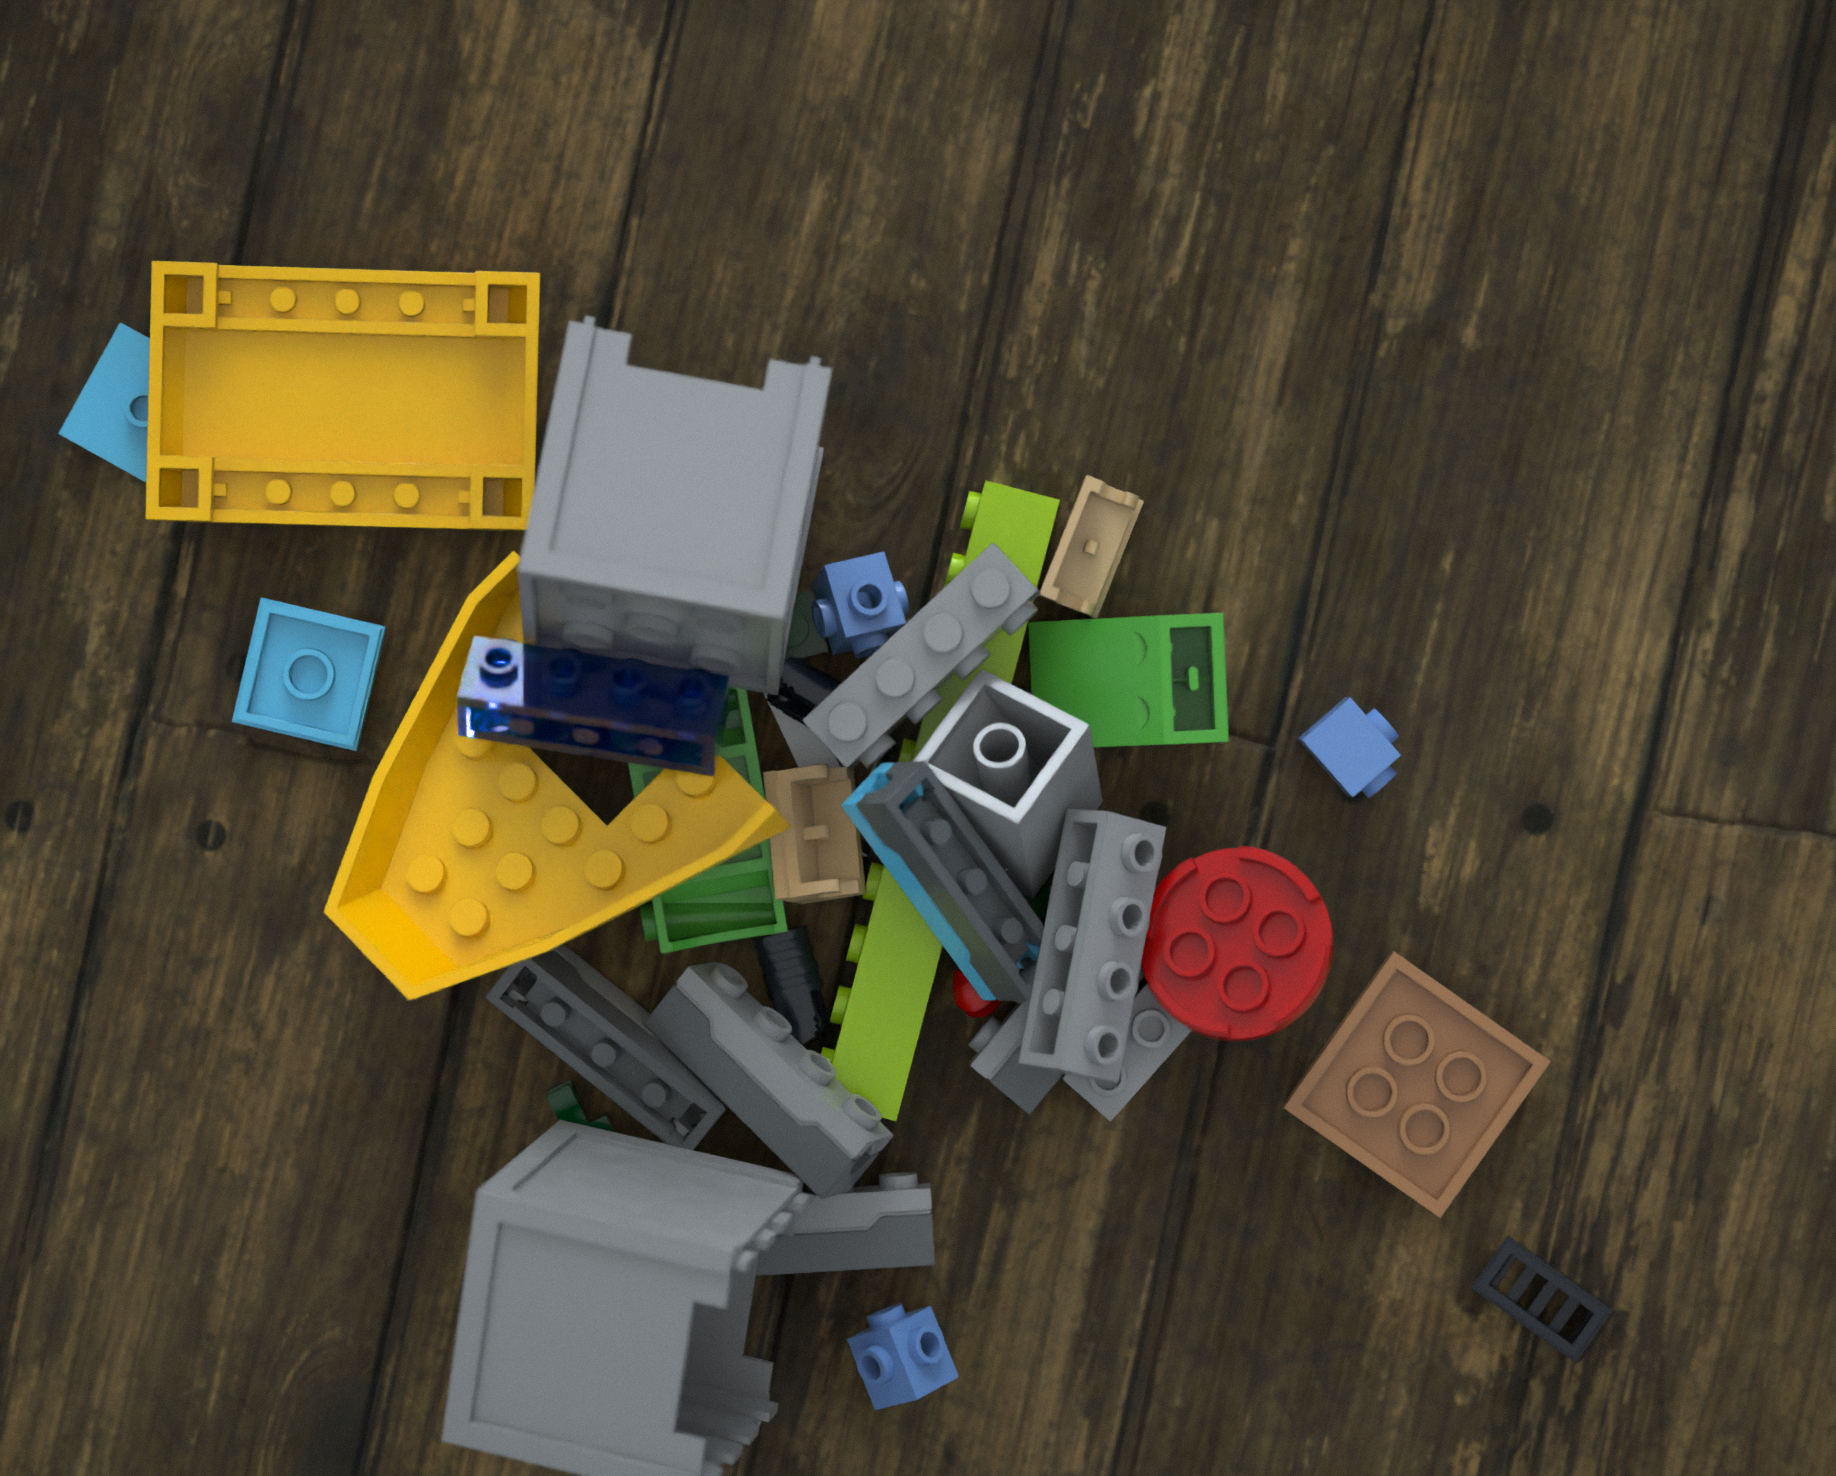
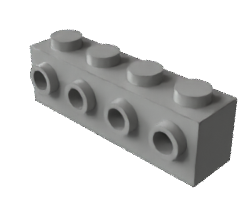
M992 543L802 721L846 768H854L860 762L867 769L870 768L895 745L896 742L889 735L907 718L915 725L920 722L943 700V697L937 690L955 673L963 681L991 655L984 647L1002 629L1009 636L1013 635L1036 614L1038 609L1033 605L1032 601L1041 592L1002 550Z
M1066 809L1018 1061L1019 1064L1076 1077L1111 1082L1119 1081L1122 1060L1126 1052V1039L1134 996L1138 988V975L1143 948L1150 924V911L1156 879L1162 861V847L1166 827L1109 811Z

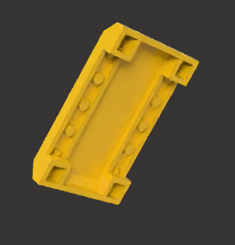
M152 261L145 519L178 522L526 531L535 490L540 273L498 271L463 273L218 265L217 263Z

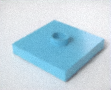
M120 322L58 434L146 482L150 338Z
M261 597L232 722L359 751L388 627Z

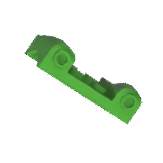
M707 684L618 699L619 713L607 715L613 753L626 751L634 799L698 734L765 799L747 690L718 684ZM770 839L652 899L651 902L639 906L645 941L658 940L661 954L725 941L788 932L783 901L775 899Z

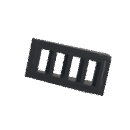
M1510 1236L1506 1237L1471 1287L1575 1363L1582 1361L1616 1313V1310ZM1516 1259H1519L1527 1266L1507 1295L1497 1289V1286ZM1540 1274L1548 1281L1527 1310L1518 1302L1536 1276ZM1560 1289L1569 1297L1551 1323L1547 1324L1540 1319V1316ZM1580 1305H1583L1591 1312L1570 1340L1561 1332Z

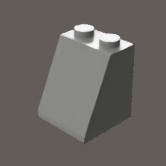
M980 669L913 760L926 761L1002 868L1004 870L1008 868L1005 872L1017 889L1031 898L1035 897L1056 867L1066 809L1097 810L1103 802L1090 725L983 669Z

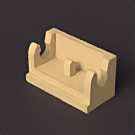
M1086 475L1039 590L1041 592L1039 597L1097 619L1144 501L1140 500V497L1135 494L1123 492L1106 485L1101 480Z
M819 764L781 771L763 772L766 801L792 826L769 838L775 899L808 904L866 894L860 831L841 806L856 790L854 769L846 768L845 766L828 769V764Z

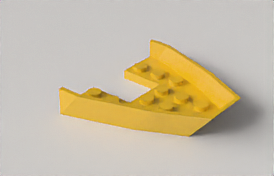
M514 550L468 595L373 775L324 909V913L409 1001L547 952L620 917L792 827L699 734L607 826L527 746L607 664L524 650L518 567L521 557Z

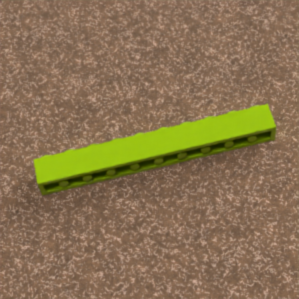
M985 480L982 494L969 491L960 528L972 531L966 556L953 553L944 588L992 543L996 544L1037 588L1060 500ZM1028 621L1011 636L1002 629L984 646L991 655L972 674L962 681L955 673L937 690L943 697V700L922 719L917 741L904 738L898 762H910L916 758L980 669L1012 684ZM872 862L865 885L866 894L862 897V899L874 902L868 926L855 923L846 961L858 963L852 988L839 985L830 1018L831 1023L842 1025L835 1050L823 1047L821 1055L834 1066L837 1072L835 1078L851 1094L860 1095L870 1101L878 1109L882 1118L897 1121L943 945L885 865Z

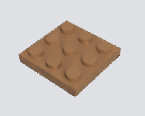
M1391 950L1282 1107L1441 1218L1551 1061Z

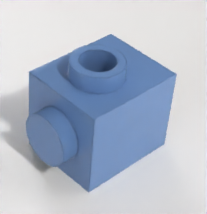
M1351 697L1342 699L1298 738V741L1348 797L1353 798L1362 791L1370 798L1397 774L1391 767V764L1401 756L1392 745L1399 738L1398 733L1375 708L1366 715Z

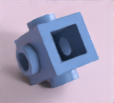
M884 551L824 565L811 584L816 598L812 602L814 625L821 638L828 637L833 655L853 651L855 658L872 656L906 624L905 619L909 616V603L906 591L900 581H893Z
M902 1303L883 1308L866 1317L869 1328L847 1339L856 1361L858 1372L864 1381L875 1410L918 1400L959 1377L931 1306L905 1312Z

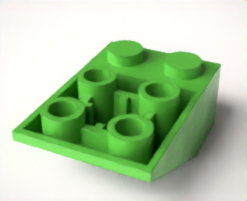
M1223 613L1028 622L1031 695L1089 724L1093 747L1229 742Z

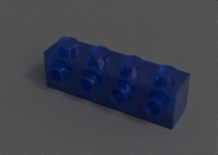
M473 635L457 694L458 736L714 776L728 718L729 676L711 673L699 668L683 669L647 663L636 658L620 659L583 653L573 648L557 649L520 643L509 638L494 639Z

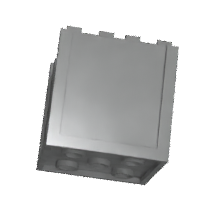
M585 316L584 323L569 321L518 567L524 650L778 695L824 454V447H818L832 368L820 366L821 358L812 356L810 364L805 366L769 359L764 390L628 366L626 363L632 334L596 328L595 317Z
M564 1120L557 1121L477 1190L441 1441L583 1476H722L723 1468H720L723 1463L733 1465L742 1455V1444L750 1445L758 1436L759 1425L763 1421L769 1422L778 1411L779 1403L769 1401L774 1362L746 1356L743 1353L760 1249L767 1250L776 1241L777 1234L789 1237L794 1236L797 1212L802 1213L811 1202L812 1194L802 1192L804 1182L796 1174Z

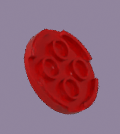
M1248 846L1215 850L1194 859L1190 857L1170 871L1154 890L1150 911V924L1146 933L1141 965L1149 985L1148 987L1155 999L1176 1021L1186 1028L1203 1036L1218 1040L1246 1041L1258 1039L1280 1031L1303 1015L1320 994L1329 975L1333 959L1334 935L1332 922L1324 900L1316 887L1299 868L1275 853Z

